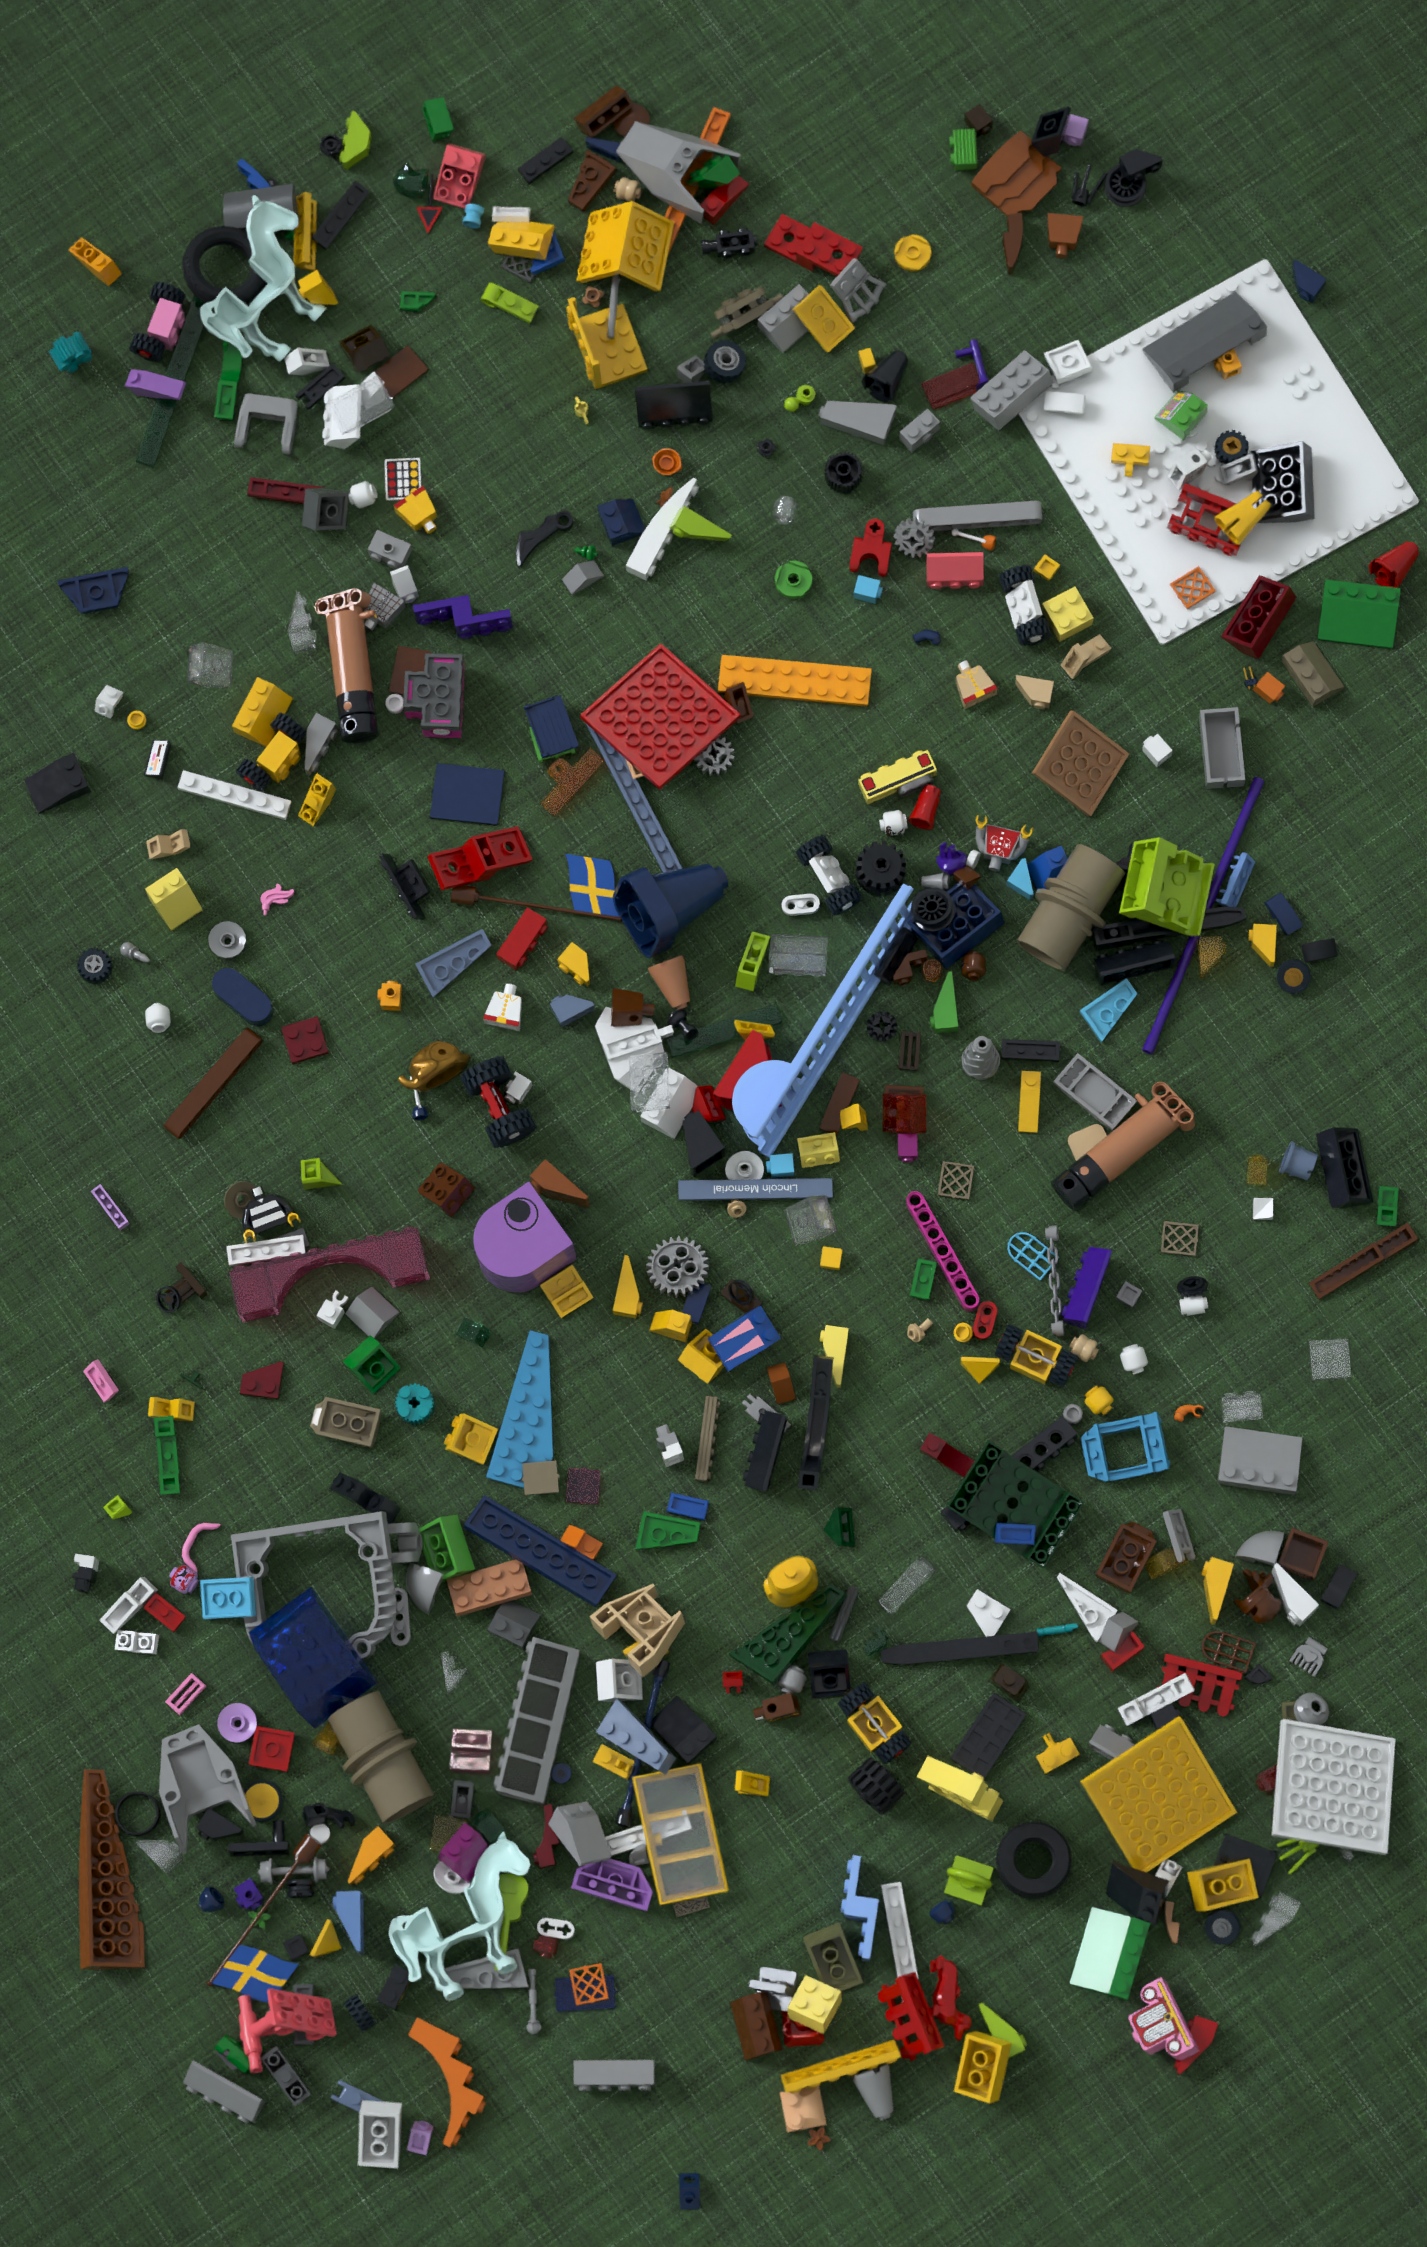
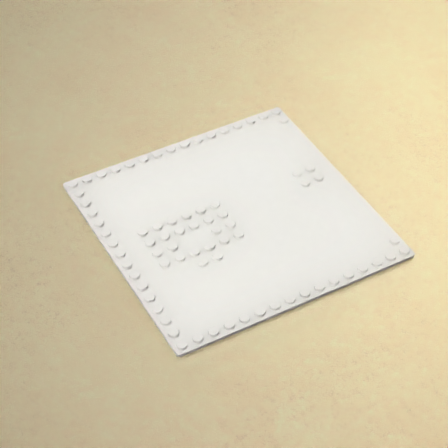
M1266 259L1088 355L1087 358L1092 366V372L1059 385L1054 375H1052L1053 384L1018 413L1161 645L1172 641L1242 602L1259 575L1278 582L1409 510L1419 502L1416 494ZM1236 291L1267 325V336L1252 345L1247 340L1234 348L1242 365L1240 374L1223 380L1220 371L1217 372L1214 363L1211 362L1189 376V384L1179 389V391L1194 394L1208 404L1207 414L1190 434L1182 440L1154 419L1176 392L1173 393L1142 349ZM1046 391L1085 395L1084 414H1066L1064 412L1043 410ZM1227 430L1229 432L1235 430L1236 433L1239 431L1242 436L1245 435L1249 446L1247 455L1251 454V451L1301 441L1305 442L1312 448L1315 519L1301 522L1257 523L1241 543L1236 556L1225 555L1222 553V550L1217 548L1210 549L1202 542L1190 541L1187 539V536L1182 534L1175 535L1167 529L1171 515L1174 514L1181 517L1186 506L1185 503L1178 501L1182 489L1178 490L1168 478L1171 467L1178 458L1193 449H1198L1200 453L1204 450L1209 451L1212 459L1208 461L1204 472L1190 482L1189 485L1237 504L1253 493L1252 480L1242 479L1230 485L1224 484L1220 466L1225 465V463L1219 462V458H1216L1214 451L1216 440L1220 437L1221 433H1225ZM1113 443L1150 446L1149 466L1134 465L1133 476H1125V464L1111 463ZM1192 500L1189 509L1199 513L1202 504ZM1204 511L1199 525L1214 531L1218 527L1214 519L1215 515ZM1185 516L1182 525L1193 529L1196 520ZM1220 530L1217 539L1228 543L1229 537L1223 530ZM1199 566L1216 592L1186 609L1170 586V583ZM1197 572L1196 578L1203 579L1202 575ZM1195 573L1191 574L1188 577L1194 578ZM1186 579L1185 585L1192 586L1193 580ZM1195 581L1194 587L1201 588L1202 582ZM1207 583L1204 584V589H1211ZM1175 586L1177 591L1181 593L1182 587ZM1184 588V594L1190 595L1191 589ZM1193 590V595L1199 596L1200 591ZM1182 597L1186 603L1189 602V597Z

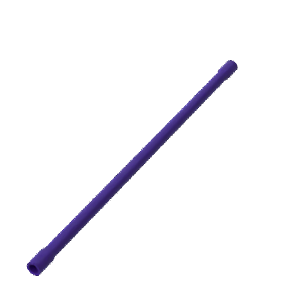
M1254 777L1248 796L1211 883L1206 909H1211L1252 808L1265 782L1261 778ZM1190 936L1151 1032L1143 1046L1142 1051L1152 1055L1155 1050L1159 1035L1200 936Z

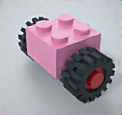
M163 282L154 283L149 298L158 304L147 330L148 335H143L142 333L134 334L129 347L133 354L138 355L140 358L143 357L145 360L149 359L150 361L157 362L161 360L165 349L172 351L174 345H178L180 339L179 332L181 329H184L186 324L181 307L186 294L179 290L180 288H175L174 285L164 284Z

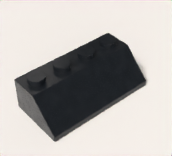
M1163 940L1155 941L1152 945L1146 947L1145 945H1139L1130 951H1126V949L1119 950L1110 956L1108 954L1099 955L1097 959H1094V968L1099 986L1173 968L1175 955L1169 941L1163 942Z
M1333 1127L1317 1133V1145L1320 1151L1331 1207L1349 1208L1373 1203L1358 1129Z
M767 1410L764 1411V1414L760 1413L758 1424L761 1425L760 1430L755 1432L752 1442L756 1445L754 1451L749 1453L747 1462H750L749 1470L745 1469L742 1481H746L745 1486L765 1492L769 1491L788 1416Z

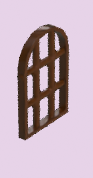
M1214 1631L1205 1636L1201 1648L1208 1660L1246 1673L1256 1643L1226 1632ZM1215 1633L1222 1634L1220 1640L1209 1636ZM1224 1636L1237 1639L1236 1646L1226 1643L1223 1640ZM1205 1640L1217 1642V1650L1205 1647ZM1240 1641L1252 1644V1650L1241 1648L1239 1646ZM1222 1644L1233 1648L1232 1656L1220 1651ZM1205 1650L1213 1652L1215 1654L1214 1659L1208 1657ZM1237 1650L1249 1653L1248 1661L1237 1658ZM1218 1654L1228 1657L1231 1660L1230 1664L1217 1661ZM1234 1660L1247 1664L1245 1670L1232 1666Z

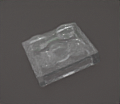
M1348 1338L1309 1341L1312 1381L1351 1378Z

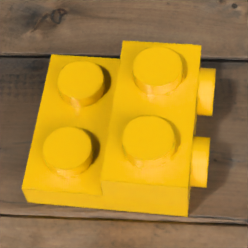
M464 1413L459 1414V1417L455 1416L451 1424L454 1427L452 1434H448L444 1441V1444L447 1445L445 1450L484 1465L498 1429Z

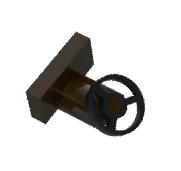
M182 1262L175 1266L182 1278L173 1286L160 1288L156 1295L158 1306L167 1313L178 1310L180 1304L195 1292L201 1299L207 1295L204 1288ZM163 1289H168L167 1291H165L166 1294H161ZM160 1298L164 1299V1302L169 1305L170 1310L162 1305Z
M731 1279L720 1292L721 1296L744 1314L762 1304L755 1297L751 1287L743 1280Z

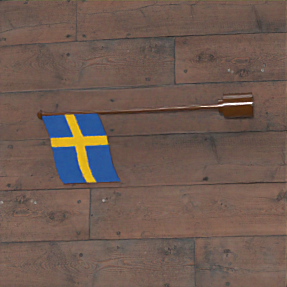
M565 854L569 866L570 894L574 910L479 895L480 891H476V887L463 885L452 888V903L474 906V902L478 903V900L482 899L622 922L613 902L615 891L614 873L609 860Z
M306 1833L295 1848L293 1854L295 1855L294 1859L296 1862L210 1981L207 1980L208 1986L211 1987L215 1984L231 1988L244 1995L251 1996L255 2000L269 2002L267 1990L270 1988L281 1990L297 1968L298 1963L283 1961L262 1950L240 1944L298 1864H309L323 1844L313 1836Z

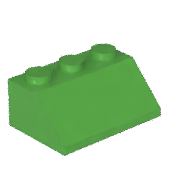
M457 1514L439 1517L419 1528L423 1540L422 1550L428 1568L443 1574L441 1583L475 1570Z

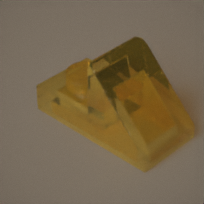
M329 1722L314 1739L312 1745L332 1755L340 1741Z

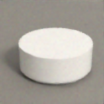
M392 694L387 697L385 704L390 713L398 714L403 711L404 699L402 696Z
M972 850L967 858L966 866L974 870L981 853Z
M325 1824L314 1825L311 1828L310 1835L323 1844L329 1840L330 1830Z

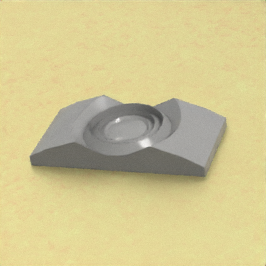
M1078 1053L1053 1081L1070 1099L1081 1105L1096 1120L1111 1130H1114L1137 1102L1136 1099Z

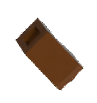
M926 949L909 953L905 956L893 976L894 985H906L913 980L910 965L914 967L924 965V962H927Z

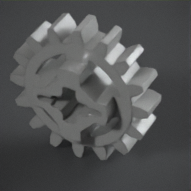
M917 517L913 521L910 518H907L906 522L902 520L894 534V538H896L895 545H900L898 550H905L904 555L911 553L912 558H914L915 554L919 557L923 553L927 554L929 549H932L935 537L932 536L934 530H929L930 524L924 525V519L918 522Z
M718 737L708 746L706 751L694 759V762H698V769L703 767L702 773L709 771L710 776H712L713 772H716L717 776H720L721 770L724 773L727 772L726 766L732 767L730 761H734V756L732 755L734 754V749H729L731 742L725 743V737L721 740ZM712 749L714 750V753L717 755L716 761L712 756Z

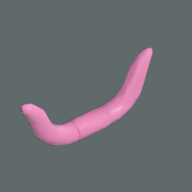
M201 1523L196 1525L184 1543L182 1558L186 1565L196 1573V1564L189 1556L190 1548L200 1531L217 1529L220 1527V1524Z

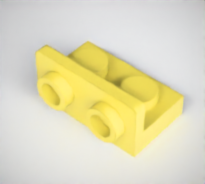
M835 1132L797 1138L802 1168L832 1164L840 1161Z

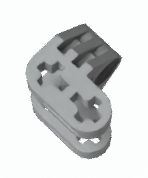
M417 1523L388 1524L389 1534H399L398 1546L400 1553H392L391 1564L419 1562L423 1540Z

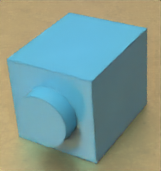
M858 575L854 589V599L876 604L877 598H881L883 588L880 587V580Z
M793 1153L769 1155L770 1161H766L767 1173H771V1178L794 1176Z

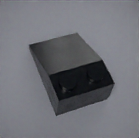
M75 753L55 760L24 780L38 814L91 792Z
M678 1696L671 1700L651 1720L653 1729L688 1766L717 1739V1736Z
M1113 1861L1106 1895L1137 1919L1155 1925L1163 1912L1169 1880Z

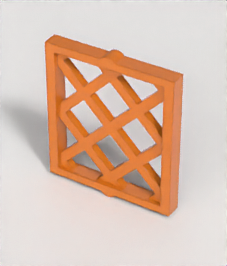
M1199 566L1170 583V586L1186 609L1216 592ZM1197 572L1202 575L1203 579L1196 578ZM1195 573L1194 578L1188 577L1191 574ZM1186 579L1193 580L1192 586L1185 585ZM1195 581L1202 582L1201 588L1194 587ZM1205 583L1209 585V587L1211 588L1210 590L1204 589ZM1175 586L1182 587L1181 593L1177 591ZM1184 588L1191 589L1190 595L1184 594ZM1193 590H1199L1200 595L1194 596ZM1183 596L1189 597L1188 603L1184 601Z
M602 1963L569 1970L576 2005L609 1999ZM597 1967L598 1969L593 1974L588 1971L589 1968ZM584 1970L581 1977L576 1975L575 1971ZM599 1971L601 1972L602 1979L596 1976ZM586 1973L592 1976L589 1982L583 1979ZM573 1976L579 1979L576 1984L574 1983ZM594 1978L600 1981L597 1988L591 1984ZM581 1981L587 1984L584 1990L577 1987ZM602 1984H603L605 1993L602 1992L601 1990H599V1988L601 1987ZM589 1986L595 1990L592 1996L586 1993ZM576 1989L581 1992L579 1998H577ZM597 1992L603 1995L602 1998H594ZM583 1995L590 1998L588 2001H580Z

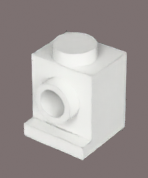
M515 1071L513 1074L514 1081L510 1080L506 1086L505 1099L513 1104L515 1102L521 1104L532 1087V1081Z

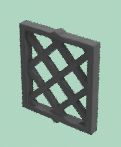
M507 255L501 268L530 283L535 275L528 276L527 271H531V268L526 269L525 263L531 262L533 266V258L523 260V257H520L521 261L515 263L513 257L517 256ZM511 258L513 264L506 265L508 259ZM522 264L524 270L517 271L516 266Z

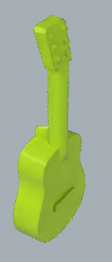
M515 1874L499 1875V1888L504 1901L500 1947L505 1955L507 1953L510 1922H517L521 1919L522 1906L529 1894V1886L525 1878Z

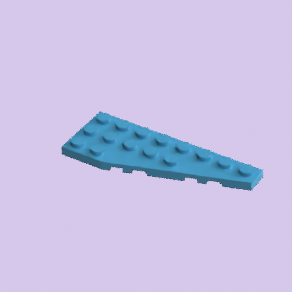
M529 1331L486 1476L487 1479L523 1489L522 1463L553 1460L549 1336L546 1334Z

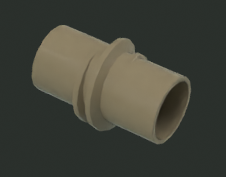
M1077 844L1056 878H1047L1044 883L1046 889L1043 888L1036 891L1035 897L1040 904L1017 939V943L1043 963L1057 970L1065 971L1085 938H1091L1093 935L1092 927L1104 928L1106 923L1100 914L1124 878L1125 872L1101 853L1082 844Z
M379 1691L354 1700L328 1718L349 1758L343 1766L345 1773L354 1774L350 1780L354 1787L363 1786L383 1824L396 1821L414 1812L435 1797L411 1752V1749L417 1744L416 1739H404L402 1728H398Z

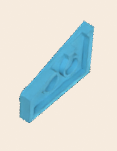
M1126 978L1079 1011L1100 1042L1104 1040L1111 1028L1130 1005L1137 992Z

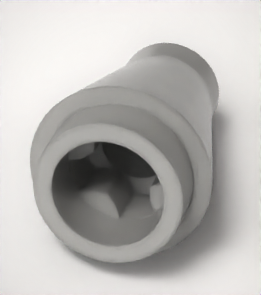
M945 873L922 876L921 885L926 888L949 890L950 876L945 875Z

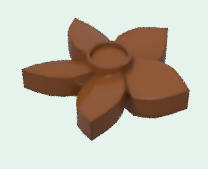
M670 487L666 491H662L661 499L656 503L663 507L665 502L671 498L673 488Z
M820 2128L818 2132L809 2130L813 2138L809 2140L807 2145L816 2144L817 2148L822 2151L823 2143L831 2141L829 2137L824 2136L825 2128Z

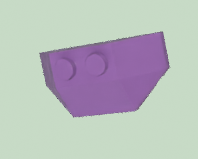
M613 1859L586 1864L577 1868L571 1887L596 1898L644 1911L648 1910L653 1893L639 1867Z

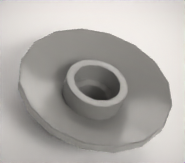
M230 921L221 922L210 931L208 937L209 946L217 956L233 958L244 949L246 934L237 923ZM231 939V943L225 944V940Z

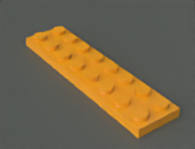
M722 655L718 693H725L727 688L744 682L748 696L868 707L872 669Z

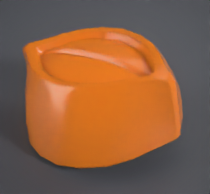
M662 449L652 457L655 470L662 475L668 476L682 471L680 456L673 449Z

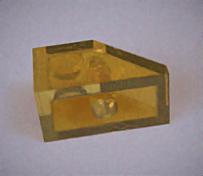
M1222 936L1199 937L1200 979H1204L1222 960L1223 954H1226V942H1222Z

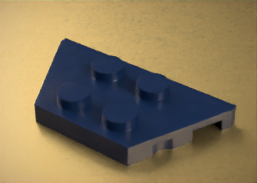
M124 567L57 580V583L81 614L117 608L128 578L129 568Z

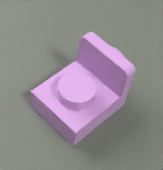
M415 2121L411 2129L407 2151L426 2155L434 2126L429 2125L425 2121Z

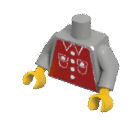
M978 815L976 816L978 826L976 827L975 840L979 851L984 854V858L990 860V870L999 872L1002 863L1010 864L1011 860H1016L1025 852L1029 836L1034 832L1033 827L1030 833H1027L1025 831L1026 825H1024L1020 832L986 824V815L983 822L978 820Z

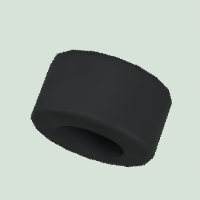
M1334 938L1301 945L1305 963L1338 956Z

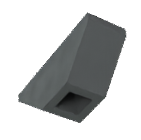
M277 2046L261 2057L265 2066L295 2107L311 2095Z

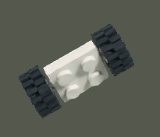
M1021 565L1020 567L1009 568L1010 570L1000 573L999 578L1003 591L1010 592L1005 597L1018 642L1021 646L1043 642L1048 637H1051L1052 634L1048 620L1039 618L1042 616V611L1033 585L1035 577L1032 567Z
M820 835L810 839L809 842H805L795 853L803 866H812L827 893L834 892V894H831L826 899L825 903L832 915L835 916L854 907L855 904L862 900V897L855 885L849 883L847 875L839 867L838 860L833 855L826 856L833 848L826 836Z

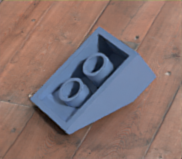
M336 1891V1896L333 1897V1909L335 1908L356 1951L359 1954H364L363 1894L361 1891Z

